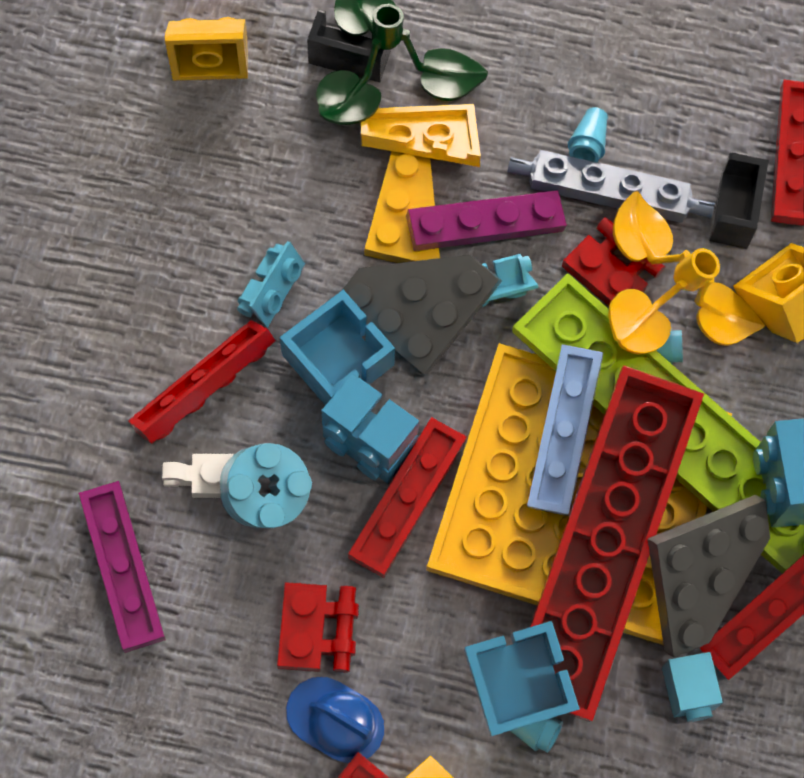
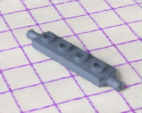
M540 150L533 162L511 156L507 173L530 177L531 189L543 192L558 190L560 196L618 209L633 192L639 191L643 199L664 219L679 223L686 219L688 213L711 219L715 202L692 198L690 183Z

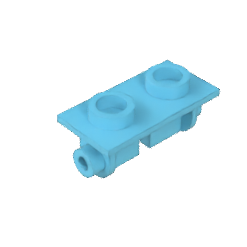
M287 241L284 246L275 244L274 248H268L265 257L255 272L258 277L265 278L264 281L260 282L251 279L237 300L239 303L237 310L241 314L251 317L254 313L263 326L267 328L275 314L281 309L286 295L294 282L299 278L305 262L291 242Z
M516 254L493 261L495 275L502 282L482 307L486 306L491 300L502 297L518 298L525 295L527 291L538 288V284L528 273L532 271V263L529 256L522 257L521 254ZM483 263L482 265H484L488 269L487 264Z

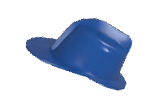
M312 677L300 683L290 694L286 705L287 721L292 731L302 741L332 759L343 763H350L358 752L367 759L380 747L384 736V720L378 707L360 693L337 680L328 677Z

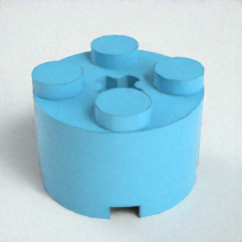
M273 443L259 444L240 450L227 461L220 476V497L223 507L234 520L242 525L253 528H276L294 520L306 506L312 488L311 477L301 458L289 448ZM268 478L270 480L268 487L271 492L260 495L258 491L261 488V484L258 482V479Z

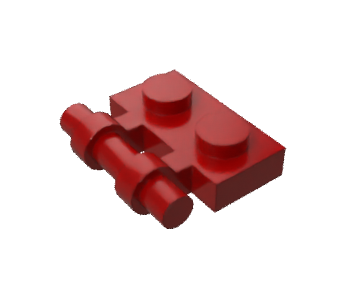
M607 217L603 218L596 227L606 239L600 244L592 236L588 235L563 260L561 266L608 306H610L613 298L621 291L636 289L644 292L648 283L638 276L644 269L654 278H657L665 269L663 264H651L647 257L641 261H632L626 266L612 253L618 247L613 236V222Z
M285 582L278 669L320 672L322 655L334 656L333 671L340 673L350 672L351 657L356 654V642L352 640L354 619H357L359 615V604L355 603L356 587L340 586L339 601L326 602L327 585ZM325 618L337 619L336 637L333 640L323 639Z

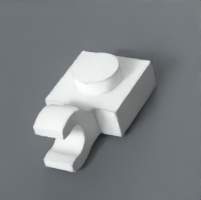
M193 454L192 465L179 462H164L162 468L163 485L166 487L192 486V498H221V472L227 461L234 454Z

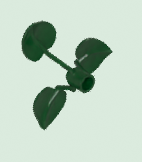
M336 0L334 19L337 26L344 33L353 37L365 35L370 31L372 33V48L361 79L355 73L347 70L331 72L320 81L317 87L316 101L319 116L325 121L340 125H351L369 119L378 110L381 102L380 90L367 83L371 77L378 50H391L401 41L404 42L416 70L423 72L420 80L421 87L426 93L436 99L453 101L466 96L486 80L488 71L474 59L447 48L428 50L424 55L423 63H421L410 40V31L403 29V11L395 5L393 0Z

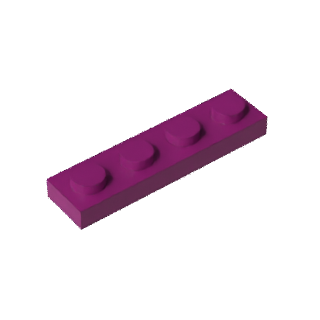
M558 190L408 209L406 214L414 251L563 232L567 226Z
M112 482L78 493L124 653L165 641L166 638L120 482Z

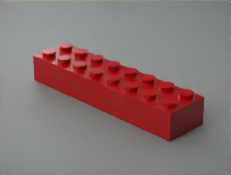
M624 365L617 377L530 625L532 627L552 621L564 658L563 662L553 665L555 674L559 671L568 670L580 708L566 714L587 722H591L594 719L650 555L648 538L655 536L659 529L704 397V393Z

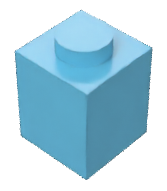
M711 652L669 659L662 667L673 718L686 716L687 722H694L713 717L712 711L717 709L723 701Z

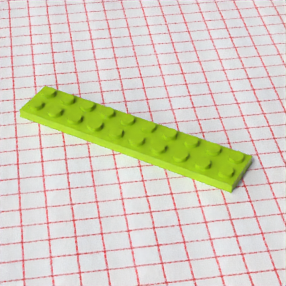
M568 273L513 326L512 333L555 371L557 370L562 344L603 352L593 405L603 414L606 412L617 377L623 365L704 393L659 352L633 354L622 349L618 342L614 340L608 317L609 309ZM704 393L676 479L712 512L753 495L760 497L761 491L766 489V483H763L762 474H756L753 463V453L760 444V441ZM768 515L770 540L761 555L778 571L783 573L804 555V525L771 528Z

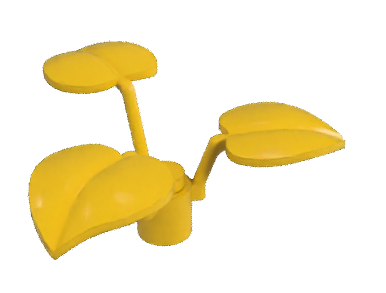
M639 191L633 192L622 203L613 223L614 240L621 253L634 262L641 261L646 257L651 264L680 262L674 270V281L676 284L653 304L645 293L636 289H626L613 298L608 312L609 323L614 340L618 342L622 349L633 354H647L662 347L670 336L671 323L658 309L681 290L696 291L699 289L694 300L695 304L700 307L696 314L697 324L704 335L718 345H734L765 327L759 316L738 294L726 285L714 282V278L720 271V263L712 251L699 248L691 254L688 250H685L681 254L667 255L672 248L673 235L665 219L643 199Z

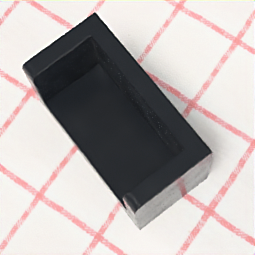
M318 10L307 39L308 64L334 71H351L362 78L371 52L372 38L364 36L353 37L342 30L327 27L326 11ZM378 50L369 80L381 82L391 50Z
M738 153L729 154L720 177L709 241L745 249L748 248L758 226L769 160Z

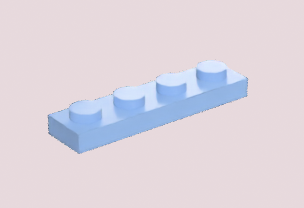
M563 344L561 346L528 499V508L565 516L570 514L603 352Z

